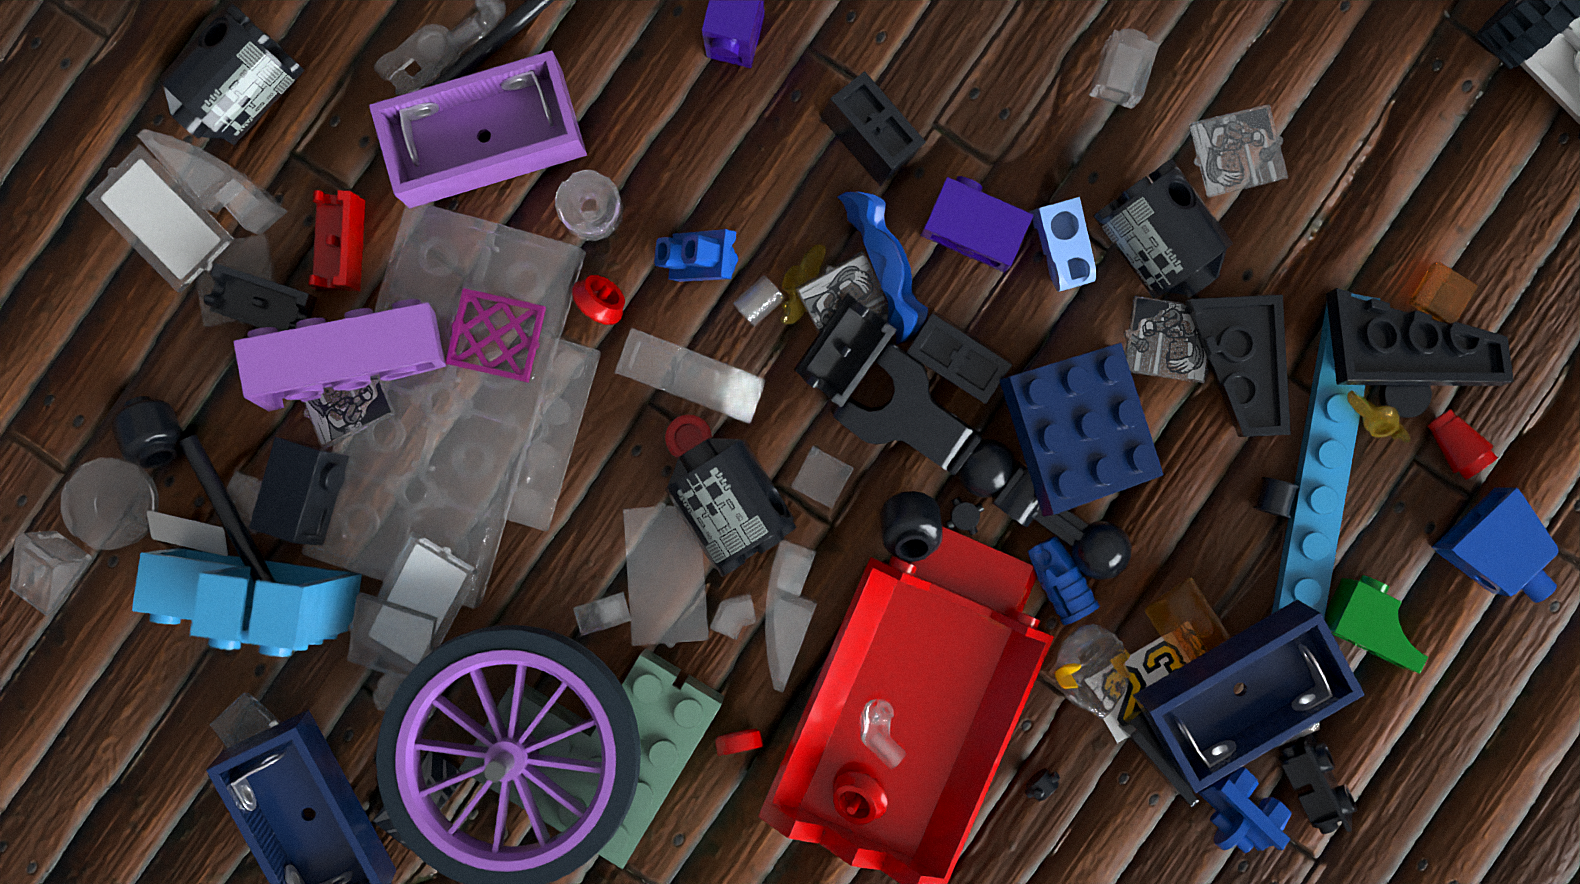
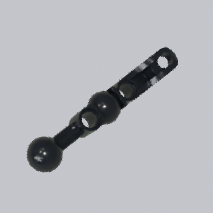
M888 341L875 361L893 378L895 392L892 399L883 406L871 408L849 397L842 407L834 402L830 408L834 418L863 441L872 444H885L894 440L904 441L953 476L957 473L961 484L969 493L978 497L992 498V503L1020 524L1028 527L1033 520H1036L1072 546L1071 555L1073 561L1084 575L1093 579L1106 580L1116 577L1126 569L1131 559L1132 545L1128 535L1120 526L1106 521H1096L1088 524L1070 510L1043 517L1028 468L1020 461L1016 463L1013 453L1005 444L994 439H982V435L934 400L929 392V378L924 365L890 341Z

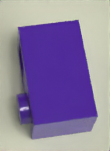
M709 0L702 27L707 58L752 68L765 16L764 0Z
M957 176L956 180L947 177L921 236L1005 273L1012 266L1033 214L981 192L982 185L974 180L963 176Z

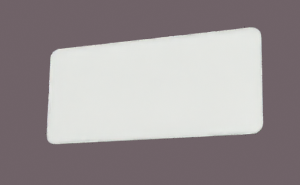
M147 511L150 533L154 540L222 556L228 555L225 531L222 527Z

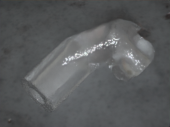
M475 0V6L479 11L446 34L447 40L453 49L462 53L484 38L505 17L506 5L504 1Z

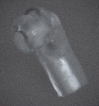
M875 699L869 701L861 713L860 738L889 769H893L905 757L906 751L889 736L891 717H894L893 706L887 700Z

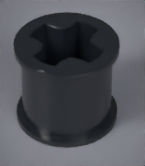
M1262 477V487L1257 504L1253 506V509L1284 518H1291L1289 513L1296 489H1299V486L1273 478Z

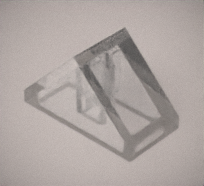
M57 531L22 533L15 539L10 590L48 616L55 610L93 557Z

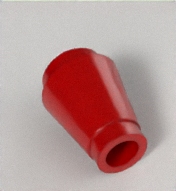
M1451 409L1427 425L1453 474L1459 472L1465 480L1475 476L1498 459L1491 450L1494 445L1458 415L1456 416Z

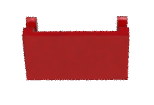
M315 190L313 191V202L316 203L313 275H309L308 285L315 290L361 292L365 200L352 191L338 190V195H329Z

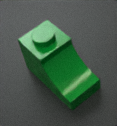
M1362 575L1359 581L1341 578L1325 612L1324 620L1331 633L1400 668L1421 674L1428 656L1418 651L1408 641L1401 629L1398 609L1402 601L1387 595L1389 586L1371 577Z

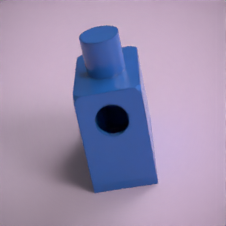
M1495 487L1432 546L1439 555L1493 594L1513 596L1522 590L1534 603H1538L1548 598L1557 588V584L1543 571V568L1558 554V546L1518 488Z

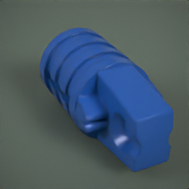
M1056 536L1048 538L1028 550L1040 585L1047 593V598L1052 602L1053 609L1059 615L1063 626L1089 615L1100 607V604L1093 596L1091 588L1088 587L1085 577L1082 576L1073 558Z

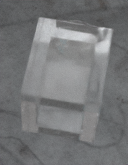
M1122 29L1121 32L1114 30L1104 43L1089 96L1133 108L1143 98L1159 43L1147 40L1148 36L1138 30Z

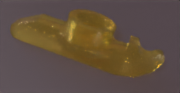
M814 245L804 254L800 267L797 265L792 266L786 272L782 287L788 292L790 297L788 301H783L781 305L784 309V315L780 317L782 324H793L806 311L807 305L799 290L816 281L826 252L824 245Z
M1353 390L1348 392V402L1358 414L1363 416V425L1372 436L1382 438L1391 435L1394 440L1400 438L1404 442L1411 441L1407 430L1399 422V414L1395 408L1390 406L1378 407Z

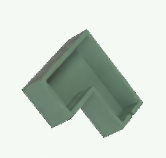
M646 648L640 654L622 684L632 704L640 735L641 760L637 789L623 823L610 841L597 853L621 869L626 865L724 699V695L691 675H688L681 689L675 686L673 683L681 669ZM515 683L508 687L497 706L505 728H509ZM527 684L524 685L519 727L526 730L550 700V698ZM555 702L531 734L536 740H539L583 722L585 719ZM488 721L484 728L495 736L492 726ZM595 725L539 748V754L602 762L599 733ZM479 739L474 744V746L488 747ZM467 756L459 770L465 771L482 764L485 758ZM534 765V767L587 808L589 807L599 784L600 773ZM484 771L471 776L483 785L488 780L484 775ZM526 777L544 822L563 832L579 819L577 815ZM512 780L509 801L525 810L514 780ZM493 782L490 789L500 794L502 782Z

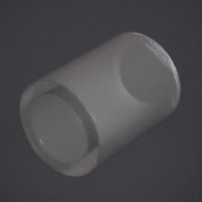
M763 275L737 298L733 305L755 327L779 306L785 298L776 286Z

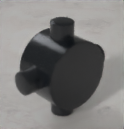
M960 497L954 498L951 501L954 507L951 509L950 519L945 521L949 529L956 527L961 530H967L970 535L976 534L978 532L976 525L979 522L980 513L984 511L982 504L973 505L968 502H962Z
M1047 768L1038 771L1026 784V796L1028 798L1034 796L1039 802L1045 800L1058 788L1059 774L1056 771L1050 773Z

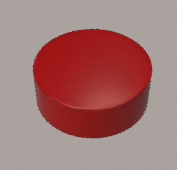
M682 415L669 424L665 434V441L670 453L678 458L708 438H712V432L709 425L700 417Z
M757 728L719 735L714 739L717 756L743 752L763 746L761 732Z

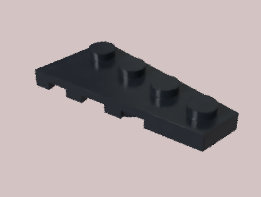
M1339 288L1326 293L1337 385L1503 386L1514 382L1507 336L1458 322L1443 323L1433 320L1430 314L1416 310L1410 313L1390 308V303L1374 298L1366 301L1352 297V292Z

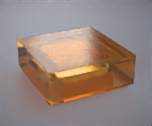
M1436 262L1431 264L1408 303L1422 312L1432 315V318L1450 324L1457 322L1478 285L1444 264Z

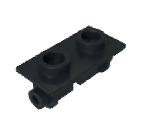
M1308 730L1305 734L1304 745L1298 747L1296 741H1291L1280 746L1278 750L1281 756L1278 760L1292 787L1296 789L1310 783L1313 787L1312 790L1298 795L1312 827L1319 828L1321 834H1328L1339 827L1337 822L1342 821L1346 831H1352V813L1357 811V807L1347 785L1339 786L1331 770L1335 769V763L1327 745L1324 742L1317 744L1311 730Z

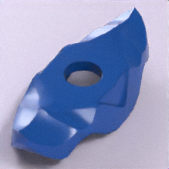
M844 192L838 198L844 203L848 221L862 235L872 266L888 300L887 321L897 329L895 331L896 345L905 343L917 334L925 324L928 308L920 303L912 293L913 280L907 256L901 243L885 225L884 213L886 203L882 198L874 194Z

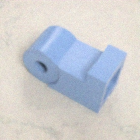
M1080 197L1031 210L1034 229L1037 228L1043 253L1047 257L1049 274L1055 289L1060 292L1094 282L1096 280V268Z

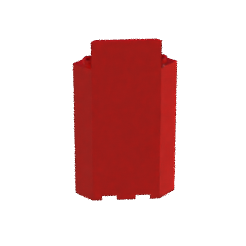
M943 526V541L939 548L923 560L910 562L891 556L889 563H885L870 557L758 815L761 820L788 839L819 843L850 866L881 870L899 884H948L1054 636L1037 629L1041 620L1022 612L1037 579L1033 565ZM848 771H859L870 775L872 778H876L884 789L888 800L887 810L882 817L865 825H856L841 817L833 803L834 782L839 775Z

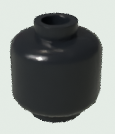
M148 396L135 397L125 402L123 409L118 411L112 419V431L121 455L128 462L150 469L166 465L177 457V453L181 448L179 442L184 439V434L176 413L168 402L151 399Z
M906 491L893 495L883 504L880 511L882 540L884 547L890 554L904 561L914 562L927 558L939 548L943 541L940 507L934 498L922 492Z

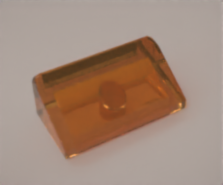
M1192 578L1185 580L1145 608L1146 614L1163 637L1181 667L1231 638Z

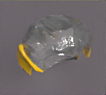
M1083 625L1071 633L1061 644L1054 674L1065 697L1071 703L1102 719L1113 711L1129 684V677L1131 675L1125 662L1129 659L1130 653L1123 647L1124 642L1118 640V635L1103 629L1100 625Z

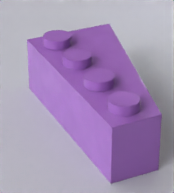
M407 299L393 303L392 310L374 313L373 309L362 308L348 311L344 314L345 319L326 322L324 318H309L297 322V328L278 332L277 328L265 327L251 330L247 333L248 338L233 341L243 396L270 412L284 408V398L287 400L301 399V402L321 398V394L324 393L323 388L332 386L333 390L351 391L371 384L370 376L379 374L380 380L392 381L446 367L436 313L429 303L421 304L419 299Z

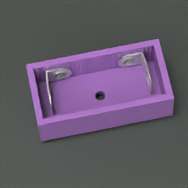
M552 50L369 105L394 195L409 208L587 156L563 71ZM484 132H489L491 134L490 140L486 143L480 142V135Z

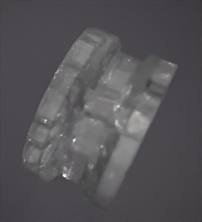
M582 170L572 173L573 176L564 183L562 182L556 192L555 207L559 219L571 235L581 240L598 241L607 238L617 230L623 217V203L616 185L609 177L607 178L597 171Z

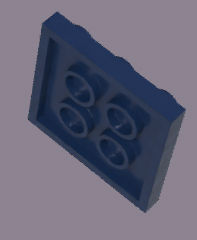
M1121 343L1000 380L1043 517L1061 513L1164 475Z

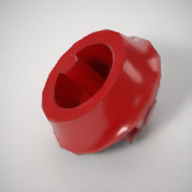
M590 275L574 284L572 288L573 300L587 317L605 325H614L621 320L625 298L621 290L612 281L600 275Z
M848 771L839 775L834 782V807L839 815L848 822L856 825H865L881 818L886 812L887 796L876 778H872L870 775L859 771Z

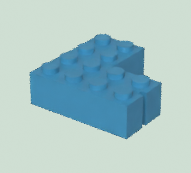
M184 548L141 552L132 611L150 613L149 621L161 624H180L181 619L192 620L190 635L209 638L208 646L239 649L241 643L260 645L259 653L291 656L292 650H307L309 644L321 645L324 639H337L338 634L354 629L362 574L264 560L276 582L257 580L255 586L250 576L251 567H246L240 556H222Z

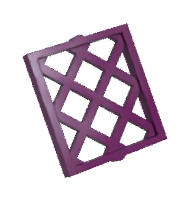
M463 288L456 319L452 324L453 332L445 364L529 383L536 349L540 346L539 337L546 307ZM477 298L498 303L485 311ZM469 302H472L479 315L465 323L466 307ZM509 305L529 310L516 318ZM503 308L511 322L496 330L489 316ZM534 315L536 321L533 334L527 337L520 324ZM483 321L491 335L477 343L469 329ZM515 328L522 342L508 350L500 336ZM464 333L472 347L457 355L456 349L459 337ZM495 340L503 354L489 362L481 349ZM527 348L526 364L520 370L513 355ZM476 353L483 366L463 362V360ZM507 360L514 373L493 368Z

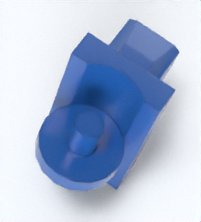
M722 229L673 234V238H658L655 249V266L668 268V280L678 282L732 279V273L735 271L738 262V256L732 246L736 241V232Z
M1244 767L1238 768L1198 792L1216 810L1210 817V821L1218 827L1213 841L1224 851L1235 845L1243 853L1249 852L1253 846L1258 851H1263L1270 846L1283 850L1290 841V838L1283 830L1292 812L1281 801L1273 797L1263 798L1260 804L1256 806L1249 797L1258 786V779Z

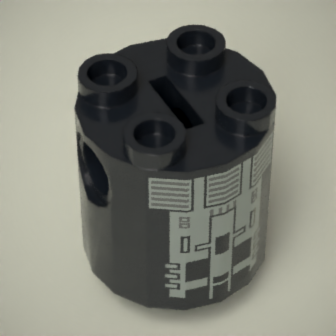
M231 2L158 79L163 87L169 114L182 127L198 139L201 137L221 138L235 145L305 70L268 34L262 32L251 19Z
M1171 158L1148 175L1153 183L1145 176L1123 192V195L1119 197L1123 204L1122 206L1115 199L1093 215L1153 299L1164 293L1184 294L1189 298L1208 286L1220 276L1226 250L1233 244L1228 234Z
M710 437L678 457L669 484L664 488L714 569L719 571L721 576L727 575L744 564L745 560L756 552L761 554L781 542L784 536L797 528L793 522L794 516L745 438L741 440Z

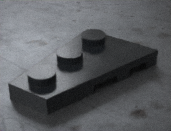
M1283 295L1186 300V306L1238 437L1291 435Z

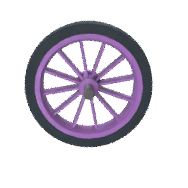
M520 625L481 628L459 635L429 653L408 674L393 695L386 709L377 742L376 768L379 790L385 810L402 840L420 859L439 873L463 884H548L571 874L587 863L603 849L623 823L631 807L640 774V735L632 704L623 686L608 666L592 651L577 641L548 629ZM498 664H517L509 728L504 726L481 670L482 667ZM527 666L545 671L563 683L526 730L520 728L519 723ZM470 673L495 736L441 695L462 675ZM569 686L584 702L592 718L536 740L531 733L566 687ZM435 705L488 747L422 739L423 729L432 707ZM596 725L601 743L602 762L539 754V748ZM426 750L485 758L482 764L426 786L422 773L420 751ZM534 765L600 773L599 784L589 807L587 808L534 767ZM484 771V775L488 779L457 821L452 824L438 809L430 793ZM526 777L577 815L579 819L560 834L550 838ZM512 780H514L539 843L525 846H503ZM501 781L494 844L478 840L460 830V825L493 782Z

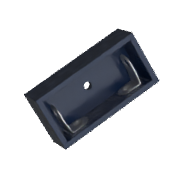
M1297 599L1135 693L1133 697L1176 773L1197 793L1365 694L1322 614ZM1237 683H1243V690L1235 694L1233 692L1234 686Z
M309 709L222 750L206 769L269 884L392 883L396 868ZM312 808L315 811V816L311 818L305 816L303 809Z

